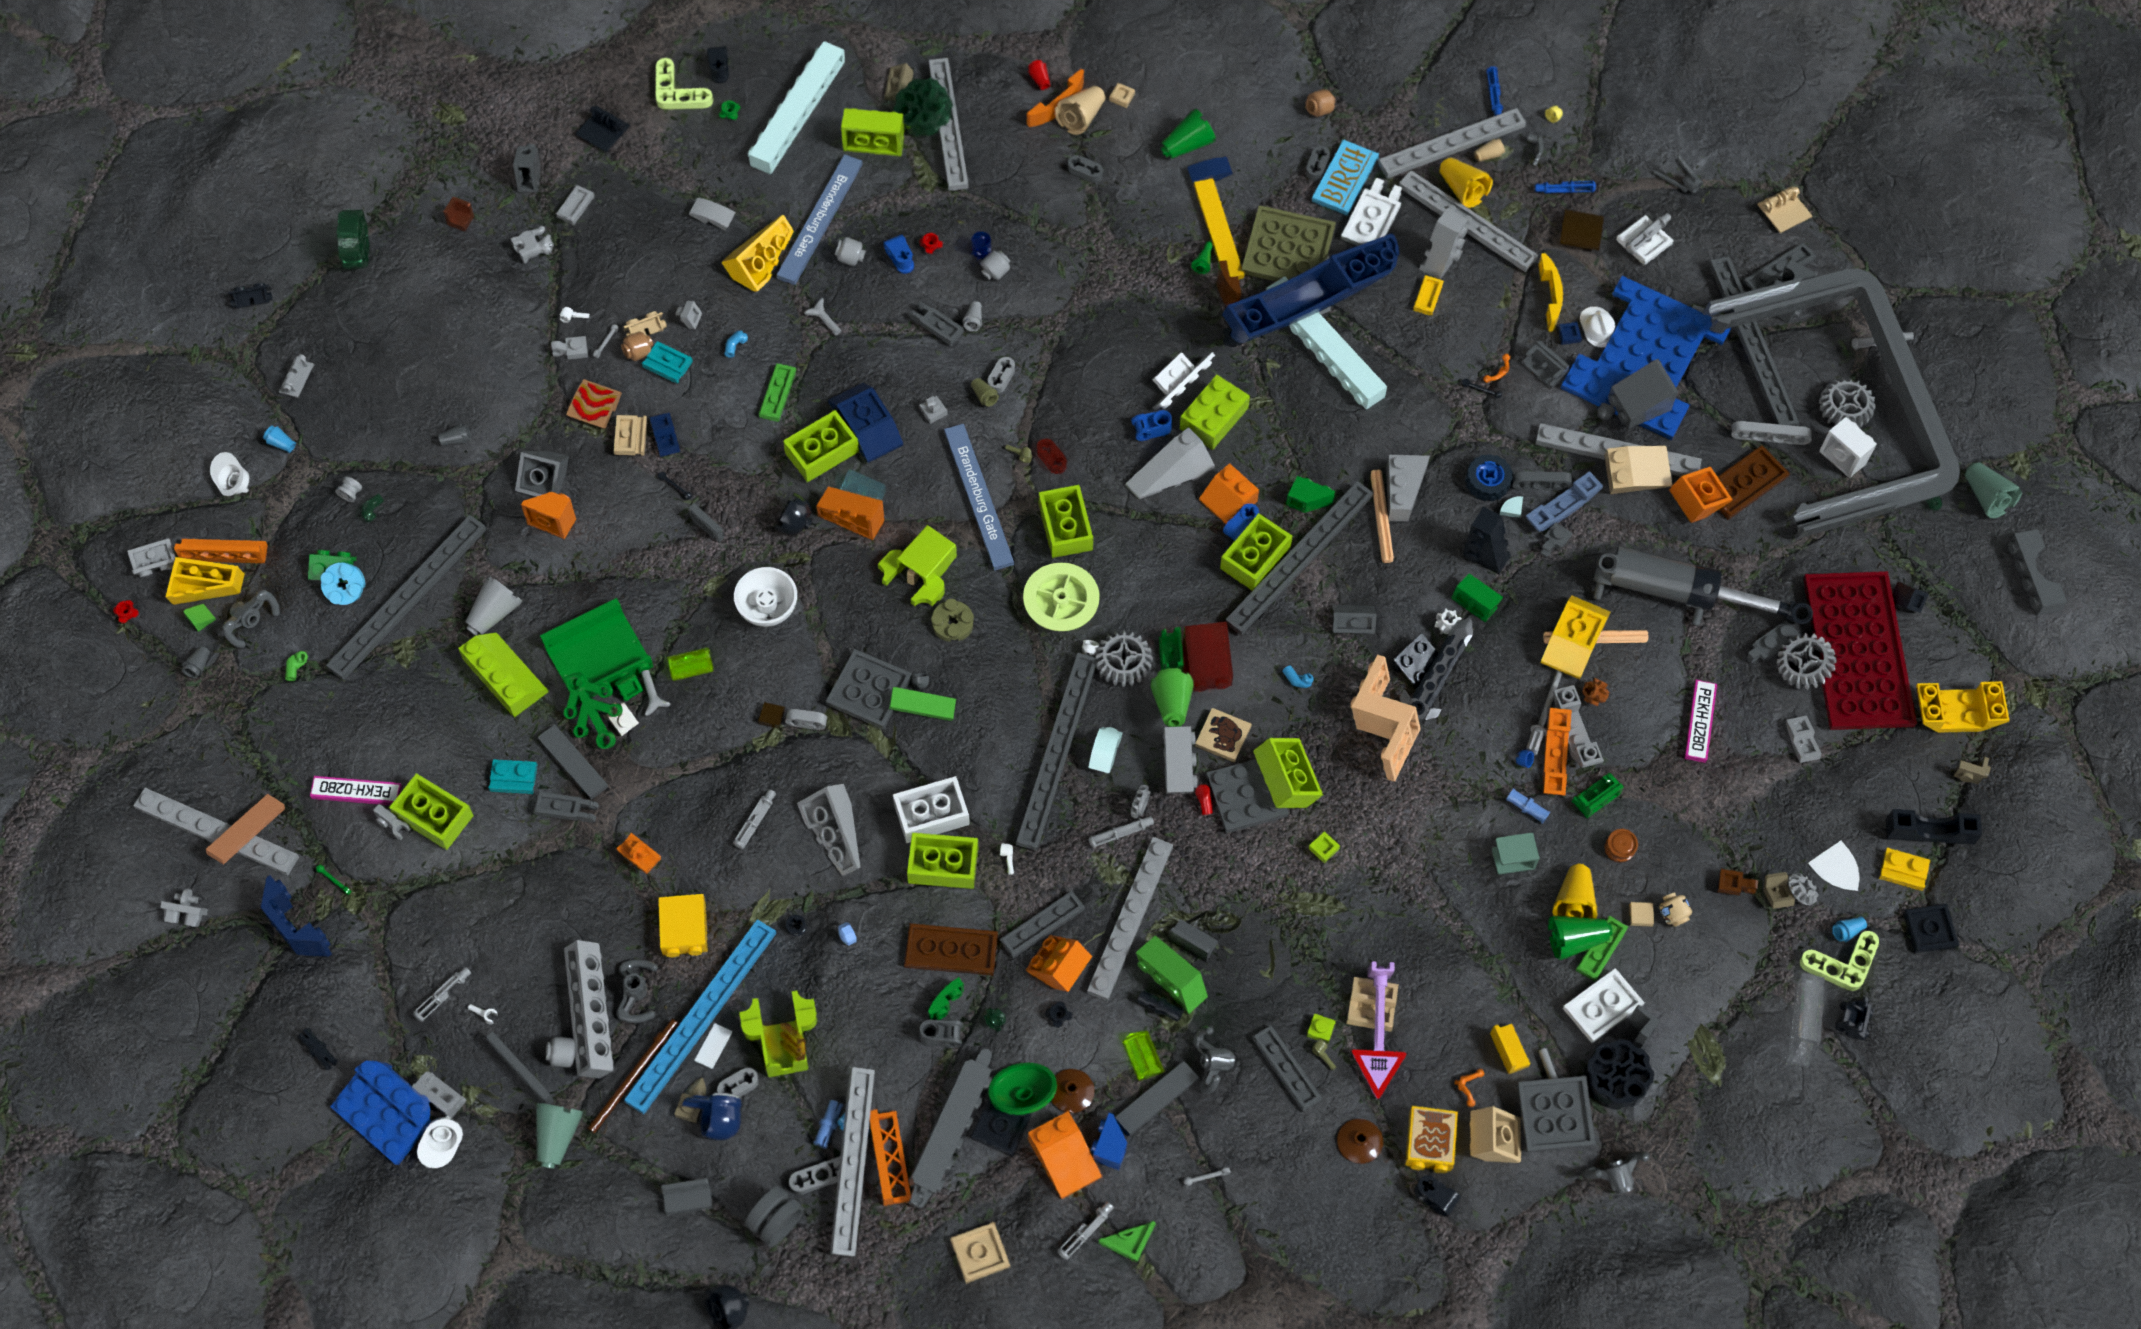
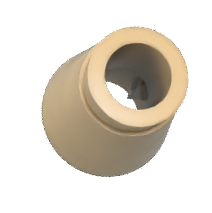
M1499 138L1496 140L1492 139L1474 151L1478 162L1501 157V154L1505 153L1503 143Z

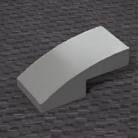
M697 198L689 213L690 216L705 224L709 221L725 231L735 214L734 211L720 204L702 198Z
M1807 715L1787 719V730L1799 762L1803 763L1820 759L1822 753L1814 739L1815 731Z

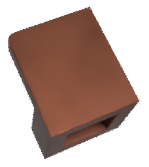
M454 196L444 209L447 225L464 232L474 218L471 204Z

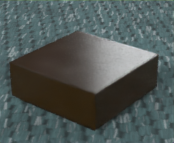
M764 702L758 721L759 724L780 729L785 706Z

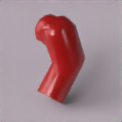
M1200 784L1195 789V795L1201 804L1202 815L1212 814L1210 788L1205 784Z

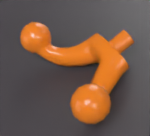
M1509 354L1502 356L1505 365L1499 369L1498 373L1492 377L1485 375L1483 377L1484 382L1489 383L1490 381L1498 380L1507 374L1510 368Z
M1477 1069L1476 1073L1461 1076L1460 1080H1455L1458 1090L1465 1093L1468 1098L1466 1101L1468 1107H1474L1475 1100L1469 1089L1465 1086L1466 1082L1477 1077H1483V1069Z

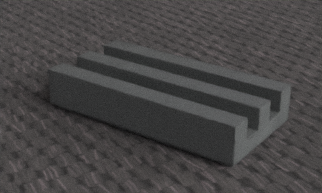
M695 503L688 507L690 518L717 543H720L724 539L723 529Z

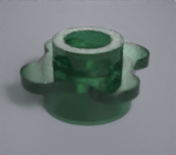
M988 1008L985 1021L990 1028L1000 1032L1001 1026L1006 1023L1005 1015L998 1008Z

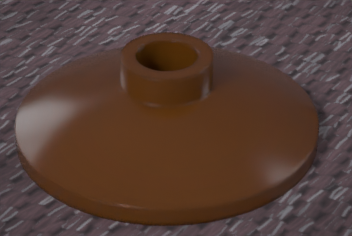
M1066 1069L1055 1075L1057 1091L1051 1101L1057 1109L1063 1112L1079 1113L1091 1104L1095 1089L1091 1078L1086 1073L1077 1069ZM1073 1085L1076 1087V1090L1071 1092L1068 1090V1087Z
M1353 1119L1341 1127L1337 1137V1145L1339 1151L1347 1160L1357 1164H1366L1379 1156L1383 1147V1137L1379 1128L1374 1123L1365 1119ZM1361 1135L1365 1138V1141L1359 1142L1357 1137Z

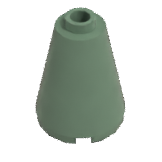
M1972 463L1966 469L1965 477L1985 514L1990 518L2004 515L2006 513L2004 510L2007 507L2013 508L2020 500L2022 491L2019 486L1984 464Z
M537 1103V1161L541 1162V1167L554 1169L555 1165L561 1164L582 1118V1111L575 1109L570 1111L561 1106Z

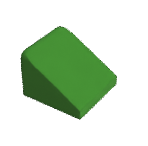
M204 604L183 611L186 618L198 632L216 620Z

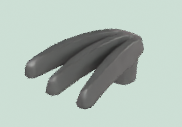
M1529 133L1527 141L1535 143L1533 162L1535 166L1542 155L1544 142L1540 135L1536 136Z

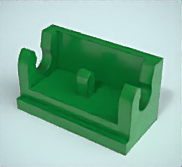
M1469 573L1456 586L1451 599L1483 622H1486L1497 610V605L1502 601L1503 596Z
M1175 627L1173 633H1167V630L1163 629L1161 636H1159L1161 670L1178 668L1183 673L1184 661L1181 627Z
M1608 773L1584 792L1574 797L1572 802L1588 819L1617 798L1624 786L1611 773Z

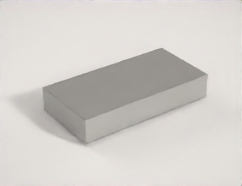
M576 185L556 213L557 218L574 225L594 198V193Z

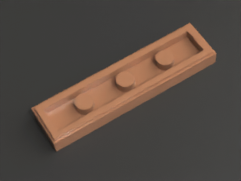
M267 794L207 847L206 854L224 865L285 809V805Z

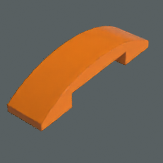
M1080 69L1068 79V89L1050 104L1045 106L1040 102L1027 113V125L1029 127L1038 126L1055 119L1057 103L1082 90L1084 70Z
M1549 709L1544 752L1543 794L1566 795V765L1572 710Z

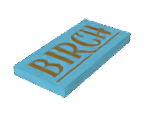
M1343 140L1316 189L1312 202L1348 216L1379 154Z

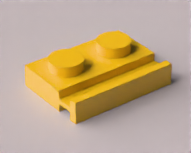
M1886 848L1879 879L1923 891L1930 860Z

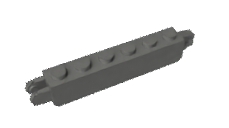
M983 1048L977 1053L974 1060L965 1061L961 1065L908 1179L910 1187L913 1188L909 1204L916 1208L922 1209L929 1197L941 1191L945 1183L942 1177L945 1171H950L955 1160L952 1158L955 1150L959 1151L964 1141L961 1138L962 1133L970 1128L973 1118L970 1117L973 1109L977 1110L983 1099L980 1097L983 1089L986 1090L992 1080L989 1077L992 1069L988 1068L992 1058V1052L989 1049Z

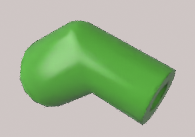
M299 651L287 659L286 680H296L297 670L307 662L308 655L306 652Z

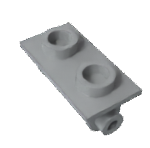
M302 354L296 356L279 393L298 398L314 363L307 362L306 357Z

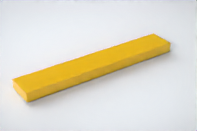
M1213 178L1194 182L1195 192L1218 263L1219 261L1227 260L1230 277L1238 276V279H1244V272H1241L1242 266Z

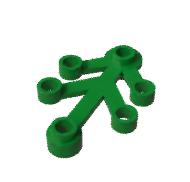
M580 672L570 674L566 681L570 695L567 707L564 709V716L567 719L576 718L579 714L576 707L578 697L582 701L577 726L573 730L574 735L577 738H583L588 735L589 731L586 724L588 716H590L598 732L596 737L597 745L602 749L613 747L616 741L615 735L607 731L597 710L606 712L611 717H618L622 714L623 708L620 704H607L591 699L587 692L598 693L601 698H608L613 693L612 687L610 685L600 686L588 682L586 676ZM577 679L580 681L579 687L576 685ZM604 688L607 689V694H606V695H604V693H603V689H604ZM614 707L617 708V713H616V714H614V712H613V708H614ZM570 709L573 710V715H572V716H570V714H569V710H570ZM580 727L583 729L582 735L579 734ZM607 736L610 738L609 744L606 742Z

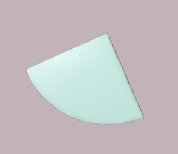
M1519 496L1508 499L1502 505L1499 515L1520 518L1523 497Z

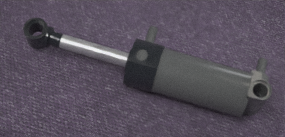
M1623 546L1617 547L1615 555L1605 553L1599 555L1595 560L1596 570L1593 581L1597 583L1593 599L1601 600L1605 585H1614L1694 607L1695 612L1692 625L1696 626L1700 625L1703 611H1711L1717 598L1784 615L1785 619L1798 624L1808 623L1813 617V610L1806 603L1790 601L1788 604L1720 586L1722 572L1701 565H1693ZM1605 557H1608L1611 561L1608 569L1602 566V560ZM1800 607L1806 611L1803 619L1796 617V610Z

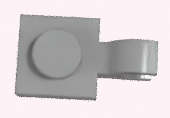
M586 336L565 338L566 343L560 341L551 342L553 356L567 355L568 359L588 358Z
M378 804L373 810L377 817L376 821L384 828L390 827L397 839H403L402 835L398 833L400 829L411 830L406 822L397 819L396 815L382 805Z

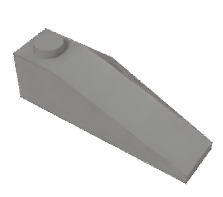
M1187 428L1155 455L1125 486L1138 499H1142L1162 492V489L1180 486L1181 483L1188 480L1200 479L1212 470L1215 465L1202 440L1190 428Z
M844 784L827 786L798 802L797 804L804 823L808 829L812 828L817 835L816 840L818 843L825 846L828 851V857L841 875L845 876L859 869L860 861L852 805Z

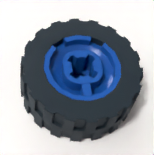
M1492 454L1480 455L1469 465L1465 478L1466 487L1475 498L1482 499V501L1492 502L1499 500L1510 489L1513 479L1511 466L1500 456Z

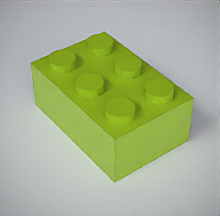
M844 108L841 126L843 151L892 156L902 155L904 142L903 114Z
M1216 375L1181 415L1180 429L1185 431L1187 428H1190L1202 440L1205 446L1213 450L1249 407L1250 395L1219 375Z
M836 410L783 440L785 454L807 482L859 452L857 437Z
M1080 485L1039 492L1038 505L1052 558L1093 550V535Z
M1258 513L1223 554L1220 569L1253 591L1291 548L1293 536Z
M1269 738L1253 751L1276 808H1307L1323 796L1300 738Z
M417 773L389 807L397 819L406 822L410 828L448 850L474 816L469 805Z
M912 833L907 871L908 883L974 889L978 838Z

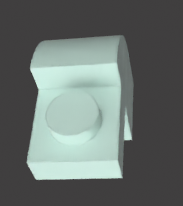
M1112 727L1099 728L1088 768L1110 773L1123 732H1119Z

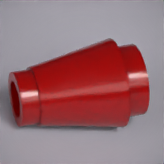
M1042 60L1030 63L1028 66L1030 76L1041 90L1048 89L1051 83L1046 64Z

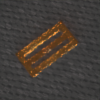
M789 1023L780 1024V1028L784 1031L780 1032L781 1037L784 1039L781 1040V1046L796 1061L805 1060V1038Z

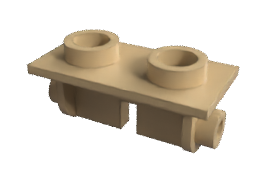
M655 311L645 315V319L638 321L636 318L626 322L627 325L624 326V332L629 331V333H626V336L636 332H642L646 335L644 329L647 328L650 335L664 331L667 325L665 320H660L663 313L657 314Z

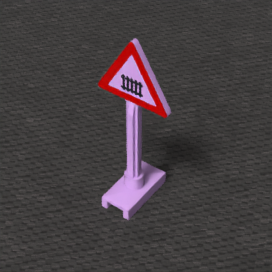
M1372 961L1367 969V978H1373L1374 986L1376 987L1374 1050H1352V1055L1376 1099H1379L1404 1060L1406 1053L1384 1050L1385 987H1387V979H1390L1394 973L1395 963L1390 962L1385 969L1384 966L1376 967V962Z

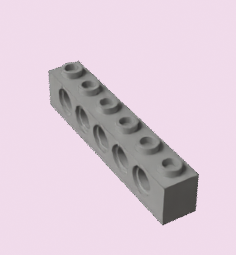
M576 940L564 948L573 1039L575 1042L577 1076L602 1078L613 1071V1059L599 943Z

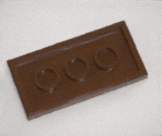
M1761 445L1718 476L1733 499L1730 503L1720 508L1719 511L1727 520L1731 519L1788 478L1790 473Z
M909 923L904 966L905 968L994 976L998 931Z

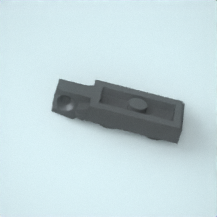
M1785 620L1752 644L1751 647L1753 649L1748 652L1746 659L1750 664L1759 658L1769 660L1778 654L1779 651H1782V644L1789 645L1788 639L1795 641L1796 634L1801 635Z

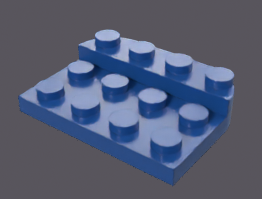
M365 1061L355 1068L357 1073L331 1105V1108L394 1164L399 1165L431 1122V1119H429L430 1100L426 1095H421L391 1069L393 1066L380 1061Z

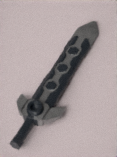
M1471 618L1454 624L1434 662L1413 694L1412 699L1410 700L1406 690H1403L1400 695V702L1416 707L1419 722H1427L1439 716L1441 709L1431 708L1444 686L1452 668L1473 636Z

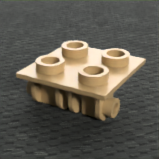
M1791 186L1757 204L1779 233L1812 218V215L1797 198L1800 193L1798 187Z

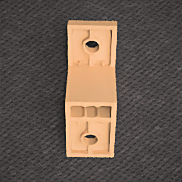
M1377 655L1374 662L1370 663L1368 674L1365 679H1362L1357 697H1353L1350 708L1352 709L1357 729L1389 739L1388 746L1384 747L1381 752V759L1387 780L1395 782L1421 728L1415 706L1382 696L1390 681L1386 658Z

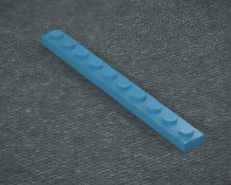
M758 919L625 1098V1103L642 1114L646 1113L774 938L776 930Z

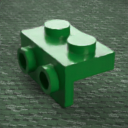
M317 550V553L309 554L308 579L321 580V575L331 565L341 562L353 565V561H356L357 557L350 556L351 552L338 551L337 555H332L329 550ZM339 579L340 582L348 583L347 580Z

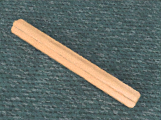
M1372 470L1370 477L1381 558L1383 563H1391L1394 556L1382 471Z
M1602 630L1596 643H1646L1648 641V631ZM1553 631L1544 632L1543 641L1545 644L1549 643Z

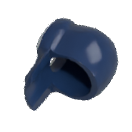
M714 1093L711 1096L694 1095L683 1101L682 1106L702 1110L701 1133L704 1137L712 1140H728L739 1131L742 1101L739 1097L725 1093Z

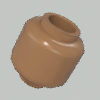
M1326 89L1310 93L1307 97L1306 108L1315 117L1329 114L1334 110L1335 98Z
M642 332L626 336L623 344H621L625 357L632 361H638L647 357L653 346L650 336H646Z

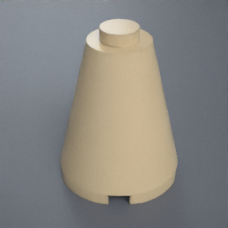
M1092 86L1060 100L1055 108V116L1058 123L1062 127L1068 128L1067 132L1071 134H1082L1087 130L1105 101L1103 90L1097 86Z

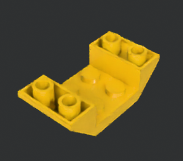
M1571 596L1552 633L1540 663L1580 680L1611 612Z
M2002 681L1981 682L1976 689L1940 690L1939 683H1917L1916 685L1922 722L1925 726L1938 733L1981 732L2009 722Z

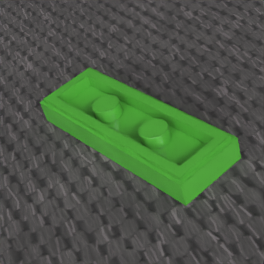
M776 363L759 412V418L780 421L796 374V367Z
M893 687L889 709L952 721L956 699Z
M1608 916L1606 920L1607 923H1611L1613 935L1610 936V940L1588 949L1576 971L1594 982L1628 929V926L1611 916Z

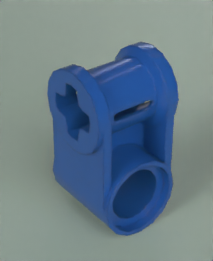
M901 234L883 242L885 251L897 270L902 274L910 273L914 269L913 254L904 236Z
M1165 410L1139 414L1131 420L1132 425L1135 426L1137 432L1135 436L1138 441L1166 436L1172 430L1171 414Z
M1251 503L1242 506L1238 513L1227 522L1223 533L1235 541L1258 515V507Z

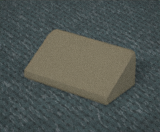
M907 63L890 67L885 100L908 101L913 70Z

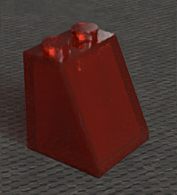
M1227 622L1184 626L1182 647L1186 671L1193 679V690L1202 692L1210 688L1225 689L1232 686L1233 670Z

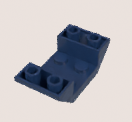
M863 382L828 400L833 411L836 410L842 416L850 430L857 437L859 451L867 463L903 446V441L893 417L872 386Z
M271 875L266 877L261 909L297 955L324 957L332 955L328 948L331 944L318 926L314 929L308 923L297 931L293 924L288 922L284 913L293 907L289 901L292 896L280 879L275 881Z

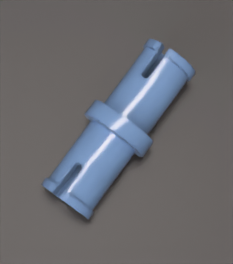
M1514 788L1506 799L1522 809V813H1528L1542 824L1550 814V811L1536 804L1534 799H1528Z
M834 1100L829 1101L824 1118L820 1119V1128L813 1142L814 1145L817 1146L819 1144L818 1147L827 1149L833 1130L837 1129L838 1125L836 1122L844 1106L843 1104H838Z

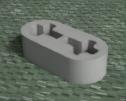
M1009 357L1000 358L988 377V385L996 389L997 393L1005 390L1015 372V362ZM1009 365V368H1006L1005 371L1002 372L1003 367ZM1000 378V383H998L997 385H993V382L996 383Z
M790 709L787 711L785 722L793 727L823 730L826 727L827 716L820 712Z
M744 1068L721 1081L717 1087V1092L724 1093V1088L728 1086L729 1089L733 1088L731 1095L740 1098L757 1087L759 1082L757 1072L752 1068ZM744 1076L752 1077V1083L743 1082Z

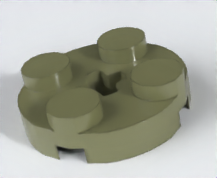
M948 599L946 602L941 603L933 611L931 618L934 633L940 639L948 642L965 639L973 630L974 615L971 609L966 604L955 599ZM949 618H956L958 623L948 624Z

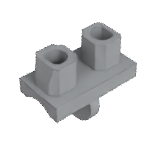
M184 889L182 894H175L174 899L180 901V904L161 902L160 908L165 909L164 921L178 923L180 912H185L184 925L199 927L202 915H207L208 912L206 908L190 906L191 903H198V897L192 896L191 889Z

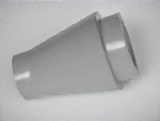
M977 301L970 303V307L963 318L964 328L971 332L978 331L982 326V305Z

